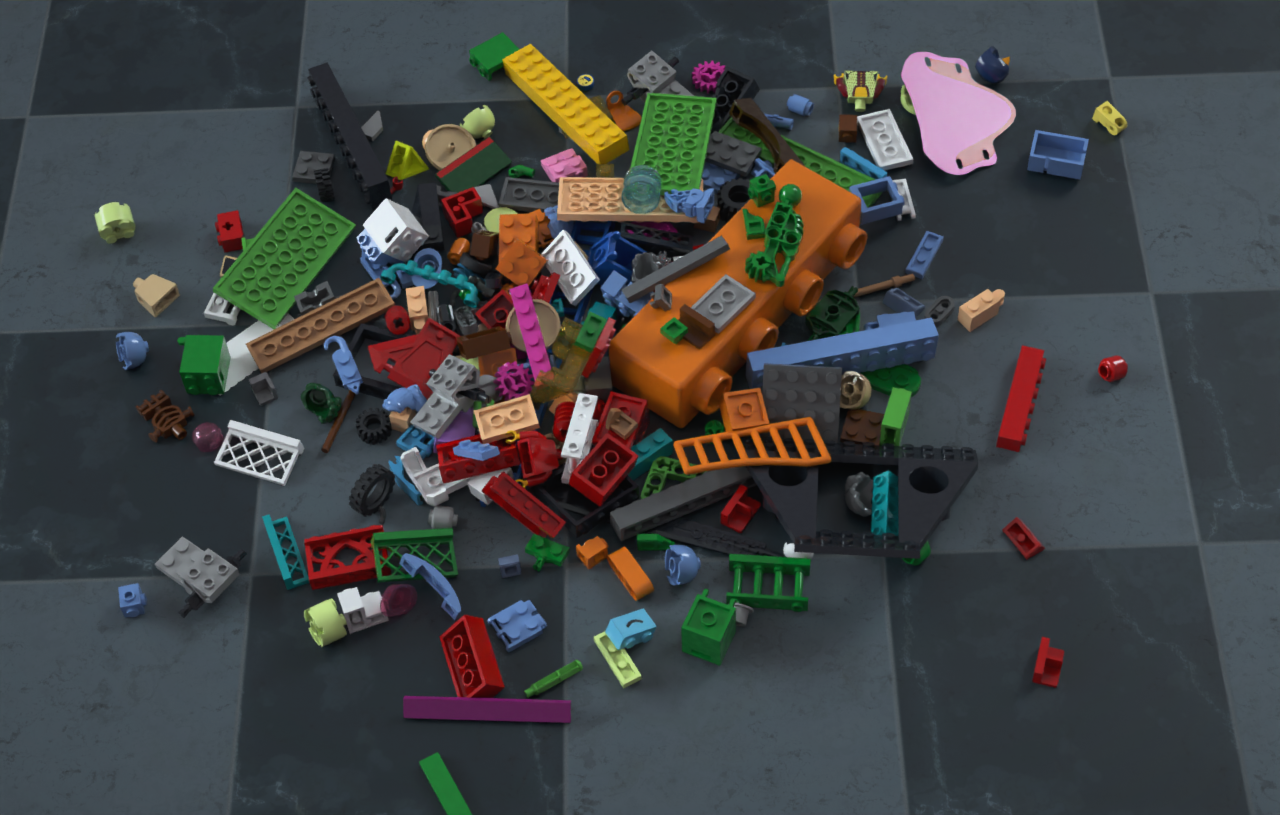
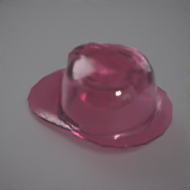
M392 584L388 586L381 595V613L387 617L407 614L412 610L417 600L415 588L410 584Z

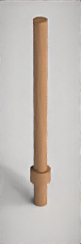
M913 273L901 277L898 275L891 277V280L859 288L853 298L890 287H900L904 283L914 281L915 276Z

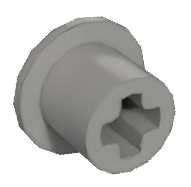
M735 603L736 626L745 627L748 615L753 613L754 609L744 604Z

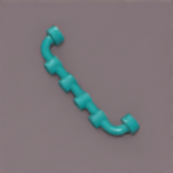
M409 260L407 264H394L388 270H383L380 276L382 281L393 284L396 279L394 273L401 270L409 275H419L426 280H436L443 285L450 284L461 290H470L471 294H466L463 301L469 307L477 308L480 299L477 297L478 290L476 286L468 282L469 279L466 276L459 274L456 279L451 277L452 274L447 270H442L440 274L435 273V269L430 265H425L424 269L418 268V263Z

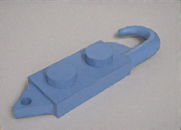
M362 250L361 264L373 280L380 278L383 270H388L389 268L387 265L373 264L366 252ZM396 279L393 284H388L381 280L385 287L392 286L394 293L390 296L392 300L396 299L401 293V287Z
M340 336L329 337L324 342V349L328 350V345L331 342L339 344L341 349L333 353V362L344 388H348L355 394H358L360 384L363 381L346 341Z

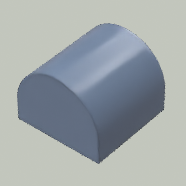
M518 554L498 558L502 578L521 574Z

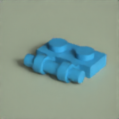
M411 424L396 441V444L405 451L416 447L420 451L422 460H424L425 457H429L432 453L434 436ZM426 438L431 439L426 445L423 443Z

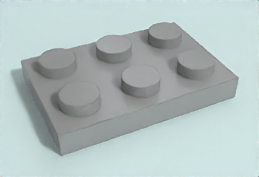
M725 274L691 308L715 323V332L719 334L756 298V293Z

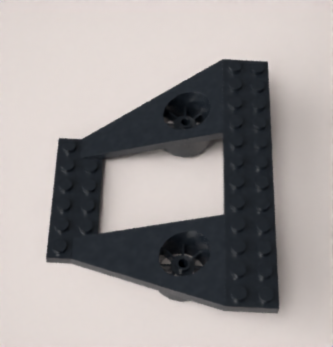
M752 437L742 438L741 441L748 458H760ZM772 437L761 439L769 458H781ZM793 438L782 440L790 458L802 459ZM805 439L803 443L810 458L821 457L813 439ZM824 440L823 442L829 452L831 462L898 465V536H895L893 533L874 535L872 532H862V534H856L847 530L841 531V533L832 532L828 529L820 530V532L816 531L819 465L811 467L746 466L763 494L764 509L776 514L794 543V552L920 559L922 547L939 523L950 518L951 506L978 470V458L976 450L970 447L953 449L950 446L933 448L931 445L914 447L911 444L894 446L891 443L874 445L872 442L855 444L852 441L835 443L833 440Z

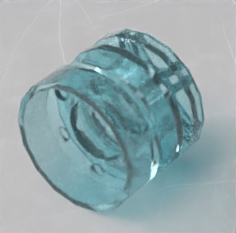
M638 165L627 171L623 182L622 202L629 211L636 214H646L657 208L660 202L662 186L660 174L654 168L647 165Z

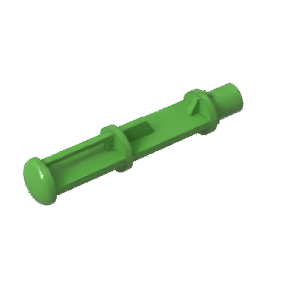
M576 659L533 683L530 688L524 691L525 696L529 698L533 695H539L582 671L583 666L581 662Z

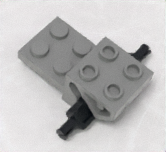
M651 50L628 69L627 77L634 88L627 92V96L621 100L622 104L627 105L639 97L646 102L647 93L694 96L675 80L677 71L673 67L679 63V59L674 57L666 63Z
M449 354L437 371L434 369L430 370L429 376L431 378L426 384L433 391V394L410 423L414 427L439 439L460 411L466 413L476 400L489 404L492 399L491 396L486 395L484 390L478 388L480 378L478 369L474 365Z
M182 536L155 563V566L184 587L186 592L190 594L185 599L186 605L178 612L181 617L185 618L191 610L196 611L204 603H212L240 575L238 568L241 565L239 562L247 553L240 549L234 556H228L226 559H223L209 548L204 552Z

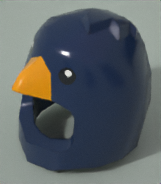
M991 46L977 60L975 65L976 71L985 81L1000 83L1009 74L1008 65L1010 57L1000 59L998 50Z

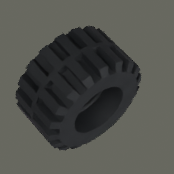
M731 179V182L726 181L725 185L720 186V190L717 193V207L720 208L721 219L723 221L726 220V223L751 199L748 194L749 179Z

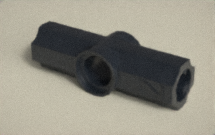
M441 304L436 308L438 323L457 333L452 305ZM458 344L452 352L453 356L460 355Z

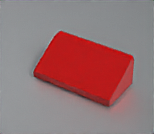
M1018 517L1002 529L1026 559L1045 549L1042 543Z

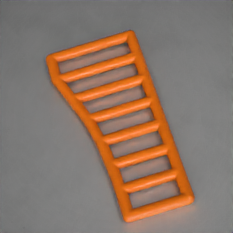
M811 417L678 440L673 444L686 475L744 466L811 467L831 462L829 452ZM808 426L821 457L810 458L796 427ZM789 429L802 459L789 457L778 430ZM770 432L781 458H769L759 434ZM751 435L760 458H748L740 437ZM732 439L740 459L729 460L721 441ZM713 442L720 461L709 463L702 444ZM684 447H695L701 462L700 465H689L683 450Z

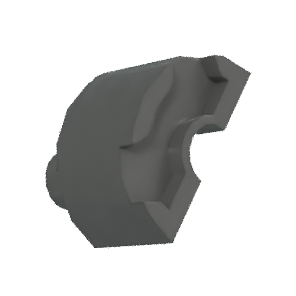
M328 281L317 285L316 289L312 292L304 291L294 296L298 308L303 315L335 300Z

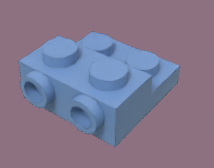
M366 229L357 237L361 249L366 252L373 264L386 266L388 262L390 264L404 263L401 260L384 254Z

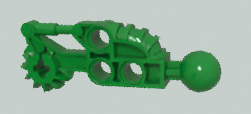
M787 184L779 191L780 202L776 203L765 229V251L760 252L758 250L756 254L751 253L750 257L745 261V272L748 274L749 279L755 278V282L762 280L764 283L770 280L778 287L784 286L789 264L795 259L799 251V245L804 233V224L801 216L796 214L793 207L801 202L802 192L794 184ZM778 253H782L785 257V262L778 274L775 259Z

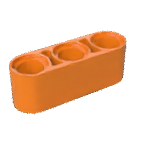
M625 546L607 555L610 567L635 601L654 592L652 582Z

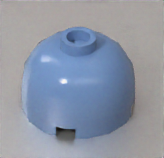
M134 332L117 333L116 338L119 337V342H116V349L120 362L124 360L126 364L123 368L129 370L140 366L146 359V352H149L147 341H143L142 337Z
M670 545V549H667L665 554V570L670 572V576H667L668 581L673 586L687 584L696 577L698 569L701 567L700 559L691 548L685 545Z

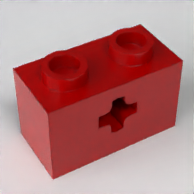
M239 211L217 214L218 222H215L217 233L220 232L217 240L219 246H223L224 253L243 249L241 238H244Z

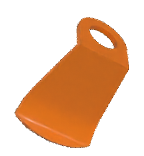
M613 91L607 96L606 103L608 112L616 125L622 131L631 130L640 125L641 115L628 105L622 104L623 94L620 91ZM614 95H618V101L611 103V98Z

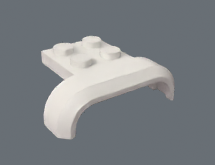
M416 447L402 453L400 457L407 475L426 503L432 506H437L449 500L448 494L468 485L467 482L471 478L443 483L439 463L426 468Z

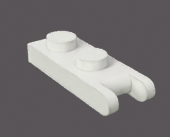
M906 179L892 180L897 184L898 193L903 196L905 202L902 214L896 215L897 221L902 219L901 215L910 214L911 219H915L916 214Z

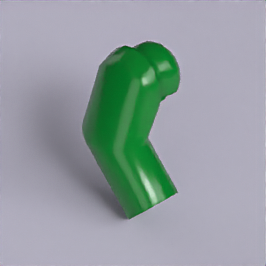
M517 165L510 168L508 174L511 178H519L524 175L533 178L535 169Z

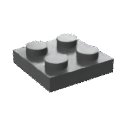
M300 151L292 176L293 182L317 184L314 170L328 168L329 175H331L335 154Z

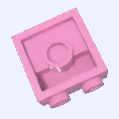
M573 148L541 160V166L551 182L559 183L560 177L588 176L586 164L580 155L577 156Z

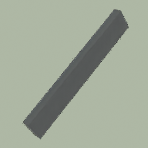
M721 235L621 290L628 302L632 303L654 291L656 285H665L723 254L730 247Z

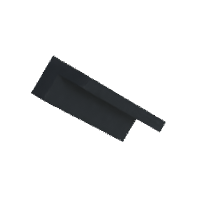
M625 222L621 223L620 233L622 238L642 248L647 253H654L661 259L673 261V257L684 256L693 251V236ZM625 229L632 230L634 233H626ZM644 233L650 234L652 237H646ZM661 237H667L669 241L663 240ZM679 241H687L688 245L682 244Z

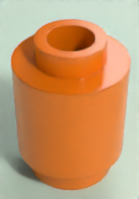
M458 238L454 241L447 255L452 264L457 265L460 263L462 254L464 252L469 253L470 242L465 238Z

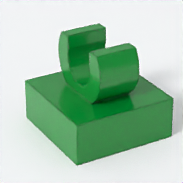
M673 317L660 328V333L674 344H677L688 333V327Z

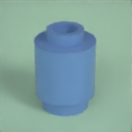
M794 94L789 97L787 106L789 111L802 116H809L812 113L814 103L810 99Z

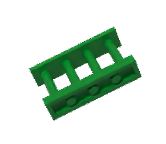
M730 554L729 571L735 572L733 593L727 592L726 604L728 605L733 598L736 599V603L744 604L751 608L782 609L795 612L808 611V597H802L803 576H810L811 559ZM743 572L755 573L753 594L741 593ZM764 573L775 574L774 595L762 594ZM784 574L795 575L794 596H782Z

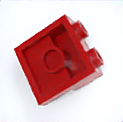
M553 272L550 277L541 275L537 280L534 279L530 287L532 289V299H539L549 303L560 275Z

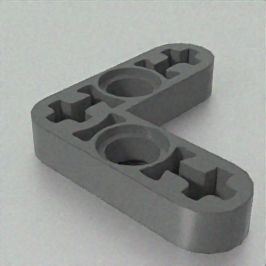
M492 298L480 301L477 308L466 305L453 311L455 321L462 334L467 335L478 332L479 328L475 319L478 317L475 313Z

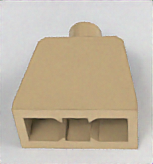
M154 274L145 280L137 278L133 283V286L136 288L137 300L155 318L180 296L175 283Z

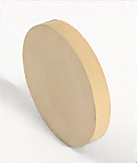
M444 124L433 129L428 135L425 153L429 162L436 169L442 170L475 147L476 143L473 136L463 127L454 124Z
M533 299L546 349L548 350L559 338L561 321L553 306L543 300ZM513 308L506 320V330L511 334L512 344L518 350L527 353L516 311Z

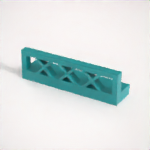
M270 514L262 516L287 590L310 583L287 516L275 521L271 520ZM286 524L283 534L275 531L274 527ZM284 539L292 542L289 549L281 547ZM290 555L298 558L294 565L286 563ZM295 571L303 573L304 578L292 580Z

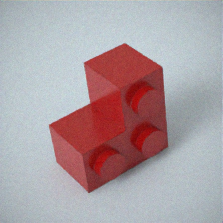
M472 187L441 199L443 214L457 238L471 233L472 217L483 213L482 201L476 189Z

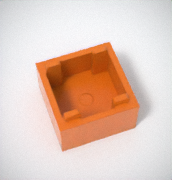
M760 388L723 393L718 401L726 432L770 424Z

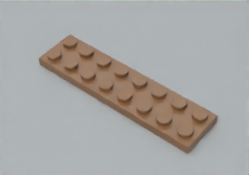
M377 278L246 343V346L262 374L324 344L329 337L340 336L360 326L361 323L364 324L386 313L389 308L395 306V303L380 278Z

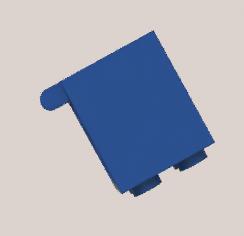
M611 231L590 247L588 263L600 279L597 284L602 286L611 273L616 271L628 279L625 284L628 286L632 282V260L636 254H643V252L647 251L622 238L619 231Z

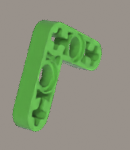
M660 456L652 463L641 492V499L650 496V491H653V493L663 491L667 478L685 482L688 479L695 478L699 473L690 474V476L685 473L677 474L675 470L682 468L680 461ZM653 479L661 481L659 485H652L650 482Z

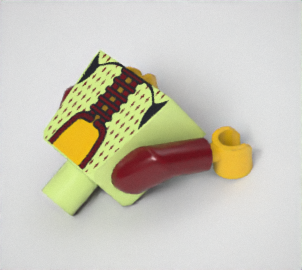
M845 71V74L841 73L840 77L834 74V84L837 85L842 96L847 98L848 103H855V111L864 112L866 104H871L873 99L878 98L881 94L888 76L886 75L885 78H881L878 71Z

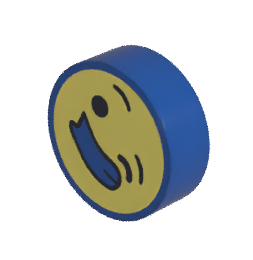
M589 74L580 75L577 78L578 88L584 91L592 89L594 87L593 76Z

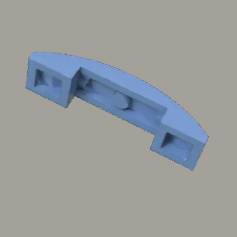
M405 553L399 564L412 577L419 573L444 598L441 607L456 620L460 615L461 606L454 589L447 579L431 564L419 557Z

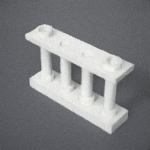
M578 394L561 452V457L567 458L561 478L562 483H569L571 473L591 451L593 445L592 438L598 426V420L592 419L598 396Z

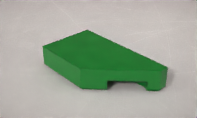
M637 534V547L639 551L670 549V545H675V542L659 534Z

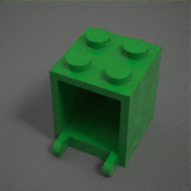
M186 335V337H179L177 339L178 344L184 345L179 373L187 394H224L231 358L224 336Z
M704 589L702 595L697 594L681 627L682 652L720 666L736 633V608L734 607L736 599L732 598L729 605L707 598L709 590Z

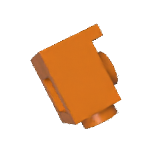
M598 536L594 539H589L583 546H580V544L576 545L577 557L588 569H591L607 558L608 544L603 538L600 539Z

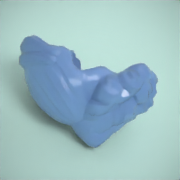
M558 205L544 210L545 216H548V219H550L548 228L553 239L563 230L571 235L574 227L573 221L557 220Z
M414 384L408 388H399L391 392L387 399L383 401L382 407L387 411L398 413L404 411L406 407L419 412L427 399L423 396L419 386Z

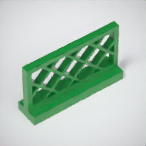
M453 528L373 533L371 547L374 551L378 583L424 579L420 574H417L415 577H412L410 574L406 575L400 571L401 565L396 568L389 562L393 555L401 560L402 555L397 552L400 547H406L411 551V555L415 554L431 564L445 578L457 577L458 571L452 539L454 535ZM448 544L449 552L446 555L437 550L439 545ZM420 546H426L431 550L426 557L417 551ZM386 548L391 554L385 559L379 555L378 549ZM433 552L442 558L438 565L428 559ZM446 561L451 565L452 571L445 572L440 568L441 564ZM385 565L394 571L391 576H382L381 569Z

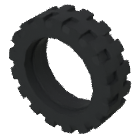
M374 464L372 468H367L366 472L360 475V479L356 480L355 486L351 490L352 494L349 496L351 508L364 517L371 516L372 513L375 514L380 506H384V502L389 499V495L394 489V473L381 464ZM376 485L374 491H373L372 494L368 497L369 492H370L371 489Z

